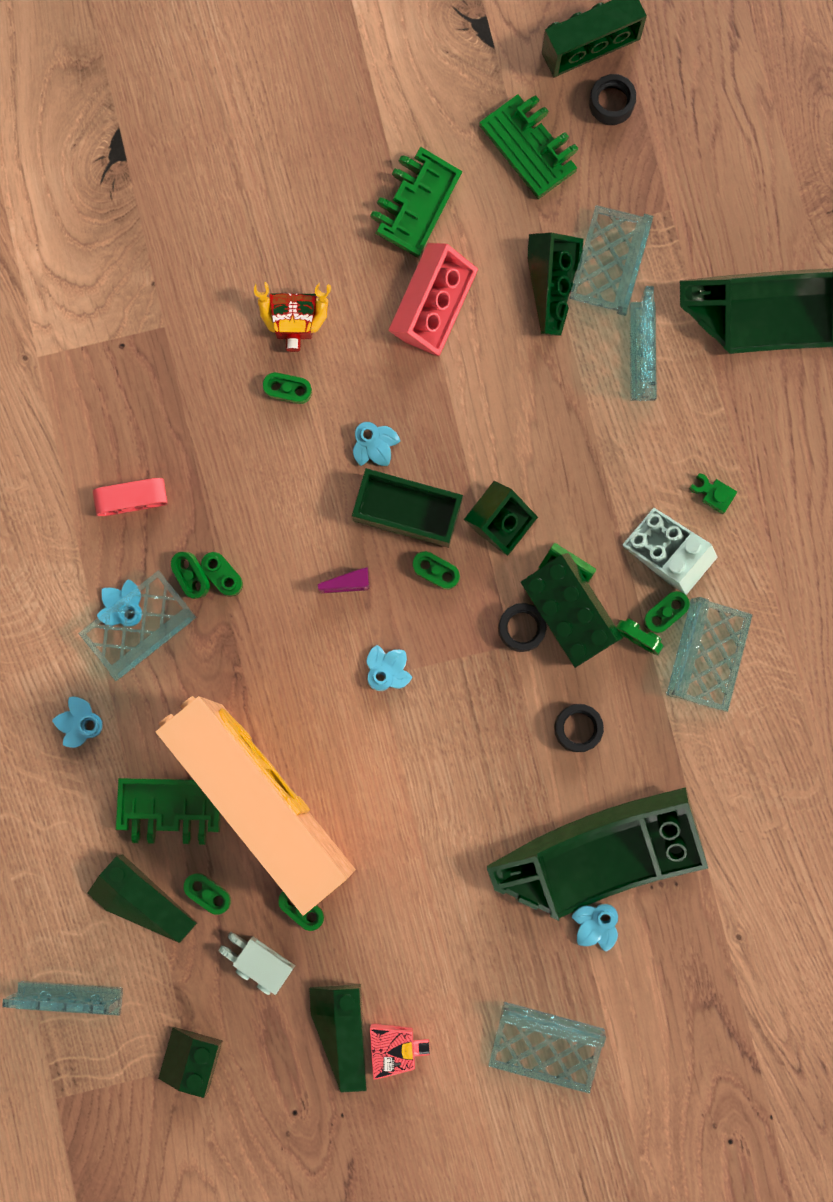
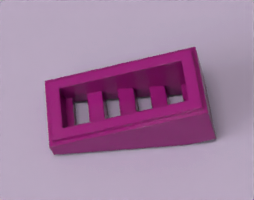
M368 567L318 584V590L321 594L368 591L370 589Z

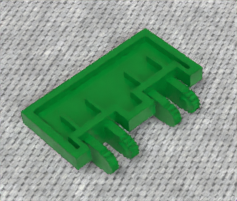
M517 94L480 121L479 126L536 198L540 199L577 171V167L572 160L563 166L561 164L578 151V147L576 144H573L557 155L555 150L567 142L569 139L568 134L564 132L554 139L542 123L532 129L531 127L545 118L549 111L546 107H542L527 118L525 114L534 108L540 100L537 96H533L524 102L519 94Z
M422 147L418 149L414 158L423 163V165L407 156L402 155L399 159L401 165L417 174L415 178L400 169L395 168L392 172L394 178L401 181L392 200L400 204L401 207L385 198L380 197L377 201L381 208L395 215L394 220L377 211H372L370 215L373 220L380 224L375 234L417 258L420 256L463 172Z
M118 778L116 830H129V819H132V843H139L141 819H148V844L155 843L156 831H180V820H183V844H190L191 820H199V845H205L207 832H220L221 813L194 780Z

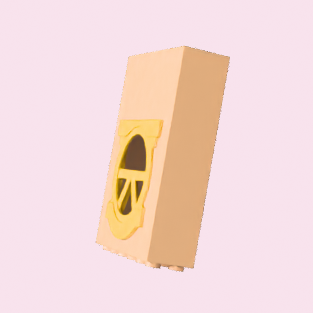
M194 696L190 697L180 706L182 710L175 716L170 714L159 723L160 728L156 731L157 735L304 916L346 881L356 869L309 813L310 809L305 802L289 788L267 758L252 742L250 735L229 714L222 704L200 696L194 698Z

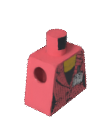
M371 1024L373 1080L414 1070L415 1056L430 1055L429 1039L413 1040V1028Z

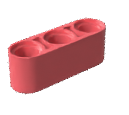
M163 478L134 481L93 490L96 516H110L161 507L168 504Z

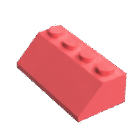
M428 243L388 331L407 344L440 356L478 268L448 244Z

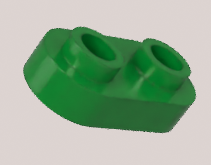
M274 372L268 374L263 380V389L266 395L272 399L304 404L312 396L311 384L308 380L301 377ZM274 384L281 385L280 389L276 391L272 390V386ZM298 389L305 390L301 396L296 395V391Z
M427 551L418 553L413 559L415 573L425 580L445 590L452 589L458 584L460 573L457 567ZM423 561L430 563L428 569L421 568L420 565ZM445 573H449L452 576V579L448 582L442 578Z
M190 552L176 553L171 559V569L184 593L193 599L206 596L210 589V583L197 558ZM185 560L189 562L187 569L184 567ZM197 582L201 584V588L199 590L196 589Z
M210 552L206 554L201 561V568L206 576L223 595L228 597L238 595L243 588V580L220 553ZM212 560L218 562L217 567L214 569L209 567V563ZM233 579V586L226 587V580Z
M679 591L668 594L646 613L644 625L647 630L652 633H662L688 611L690 607L688 597ZM672 601L679 602V609L672 608ZM653 617L660 618V625L653 624Z
M627 618L626 621L620 620L616 626L623 637L654 655H659L664 647L661 643L662 639L652 632L645 633L639 629L640 625Z
M195 873L186 878L183 886L184 892L194 902L214 915L222 914L229 909L231 905L230 894L213 880L201 873ZM196 881H199L202 884V889L200 891L194 889V883ZM216 896H220L223 899L222 905L218 906L215 904L214 899Z
M283 891L281 892L278 899L279 907L303 929L314 931L323 924L324 912L318 905L314 906L303 916L295 905L288 903L287 895ZM309 912L315 913V921L311 922L307 919Z

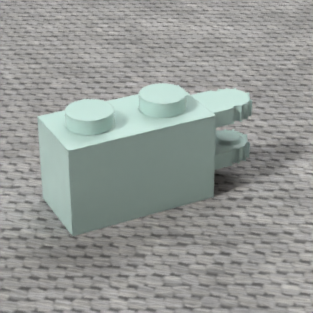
M230 932L228 938L232 943L243 949L238 956L225 946H221L218 951L234 963L233 966L237 968L235 972L246 980L251 978L258 983L257 988L265 994L270 995V993L276 995L295 965L254 936L247 942L235 933Z

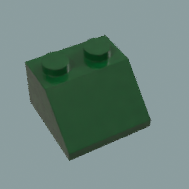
M493 481L463 520L476 533L508 556L538 516L511 488Z
M173 1027L158 1079L180 1092L204 1098L210 1089L223 1040Z

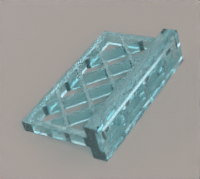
M596 205L569 299L617 311V314L626 316L654 216L644 214L642 217ZM598 215L609 216L613 223L601 229L597 222ZM625 221L636 223L635 230L626 235L620 227V224ZM616 227L621 238L610 243L604 233ZM601 236L607 246L595 252L590 244L591 240ZM624 241L629 252L619 258L613 247ZM610 250L615 260L603 266L598 255ZM594 258L600 269L588 274L584 264ZM618 264L623 272L622 276L612 281L606 270ZM603 272L609 283L597 289L591 278ZM588 281L593 289V292L588 295L576 293L578 286ZM612 287L616 294L614 303L604 300L600 293Z
M646 286L640 302L630 303L631 401H655L657 399L654 286Z
M158 570L78 634L108 669L113 679L117 681L195 620L197 616ZM157 578L164 585L163 596L149 595L150 583ZM146 587L145 594H138ZM167 590L171 593L173 597H166ZM134 596L145 597L143 612L129 610L131 598ZM148 597L163 599L161 614L147 612ZM166 599L176 600L183 609L176 615H166ZM126 603L125 610L119 609ZM112 613H125L123 628L109 626V619ZM128 613L143 615L141 630L127 628ZM146 615L161 617L160 628L156 631L145 630ZM164 617L171 618L169 621L163 624ZM106 619L105 626L98 625ZM93 628L105 629L103 643H94L87 633ZM108 629L123 631L121 645L107 644ZM126 631L141 633L140 643L136 647L125 646ZM144 633L151 634L146 639H144ZM97 646H103L102 653ZM106 647L121 648L120 659L113 665L105 657ZM124 649L131 650L126 655H124Z
M702 597L692 598L666 695L728 712L753 614L713 603L709 599ZM709 608L717 610L722 620L711 625L707 618ZM734 616L744 618L742 628L734 632L728 621ZM724 623L730 636L720 641L713 628ZM709 631L716 644L705 649L701 643V637ZM733 639L737 646L736 652L728 656L722 644ZM718 647L724 660L713 665L707 653ZM703 656L709 668L699 674L694 664L697 658ZM727 663L730 675L722 681L716 668ZM712 672L718 684L707 690L701 677ZM697 680L703 691L696 697L687 694L689 684ZM719 687L724 693L722 705L715 703L710 695V692Z
M20 981L18 982V992L4 998L2 1007L119 1016L121 1014L123 988Z
M504 1002L488 1066L590 1094L601 1049L604 1047L606 1040L605 1029ZM505 1023L516 1026L520 1034L507 1040L503 1033ZM534 1031L542 1033L545 1041L533 1047L527 1035ZM502 1038L504 1043L500 1045V1041ZM523 1038L529 1050L517 1056L511 1044ZM559 1038L566 1039L571 1047L558 1054L552 1042ZM549 1045L555 1056L542 1063L536 1051ZM584 1045L595 1047L593 1056L583 1061L577 1049ZM507 1047L513 1059L506 1063L497 1061V1052ZM574 1052L580 1063L567 1070L561 1058ZM533 1054L539 1065L531 1070L524 1068L520 1060ZM558 1061L564 1072L557 1076L549 1075L545 1067ZM584 1068L588 1075L586 1084L575 1082L570 1074Z

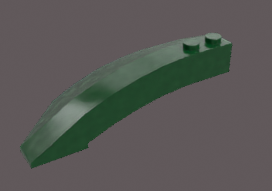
M833 268L748 273L680 280V307L691 315L711 337H714L730 355L756 351L833 347Z
M686 787L641 798L588 815L535 838L487 866V871L495 891L503 895L507 893L518 898V902L535 910L539 908L549 913L551 918L558 921L559 918L576 911L582 906L590 905L620 892L658 880L708 869Z

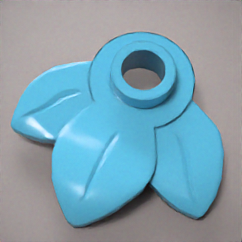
M363 422L355 430L357 442L353 448V456L360 466L367 463L369 459L378 465L388 466L391 460L390 446L398 444L400 438L388 426L377 427L371 422ZM366 429L372 433L370 439H366L363 436V432Z
M128 579L124 583L122 590L102 588V600L106 608L102 609L97 614V617L104 624L113 626L121 623L124 626L131 627L140 622L142 619V609L139 606L141 592L133 581ZM128 610L134 611V616L131 619L126 617Z
M378 645L371 649L366 663L370 670L367 681L372 689L377 691H384L389 687L400 689L411 681L412 676L403 670L407 661L406 652L396 649L386 654ZM382 674L385 680L378 681L376 675Z
M69 697L68 707L70 711L61 713L52 720L61 732L66 733L63 739V746L70 748L79 747L87 738L98 736L103 728L101 718L92 713L90 704L78 697ZM89 721L94 722L92 730H88L86 727Z
M601 904L595 908L586 905L578 908L572 914V918L581 924L577 932L578 945L592 946L598 942L604 951H608L614 946L618 938V932L615 927L618 922V913L613 906ZM607 914L610 916V919L602 921L600 919L601 916Z

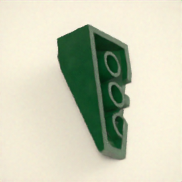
M552 232L529 234L527 260L541 334L561 336L569 310L567 304L570 293H574L576 286L573 283L576 271H580L582 265L583 238Z
M123 854L116 856L88 891V894L106 911L178 943L197 924L190 915Z
M361 984L310 987L311 1017L340 1092L367 1091Z

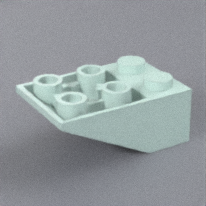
M656 508L650 511L622 545L665 582L685 595L688 594L718 558L711 543Z

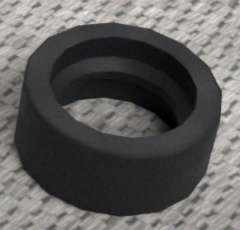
M609 74L601 77L595 82L590 93L589 108L592 115L599 122L606 125L623 123L631 116L634 110L636 90L632 82L622 75ZM608 88H616L622 91L627 97L625 107L619 111L604 109L598 101L601 91Z
M518 603L507 608L502 614L498 625L499 636L502 642L511 650L526 652L536 648L542 642L547 631V625L534 605ZM518 613L531 615L537 623L536 635L528 642L515 641L508 633V622L512 616Z
M574 704L563 709L557 716L554 724L555 736L558 742L565 749L572 752H586L593 749L601 741L604 733V725L600 714L593 707L585 704ZM575 713L587 715L594 725L592 737L584 743L570 741L564 732L566 719Z

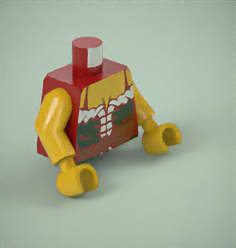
M319 282L315 287V294L269 293V297H267L269 292L268 284L264 283L266 291L263 293L258 292L257 285L255 284L254 294L259 297L260 316L268 330L274 332L277 339H286V351L299 352L301 339H311L313 333L320 329L327 318L328 299L326 297L331 292V286L327 285L326 293H322L319 290Z

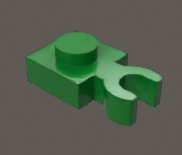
M699 473L696 478L702 482V487H696L692 484L689 489L695 494L703 493L705 497L702 502L724 514L736 496L737 491L718 479L711 484L707 476Z

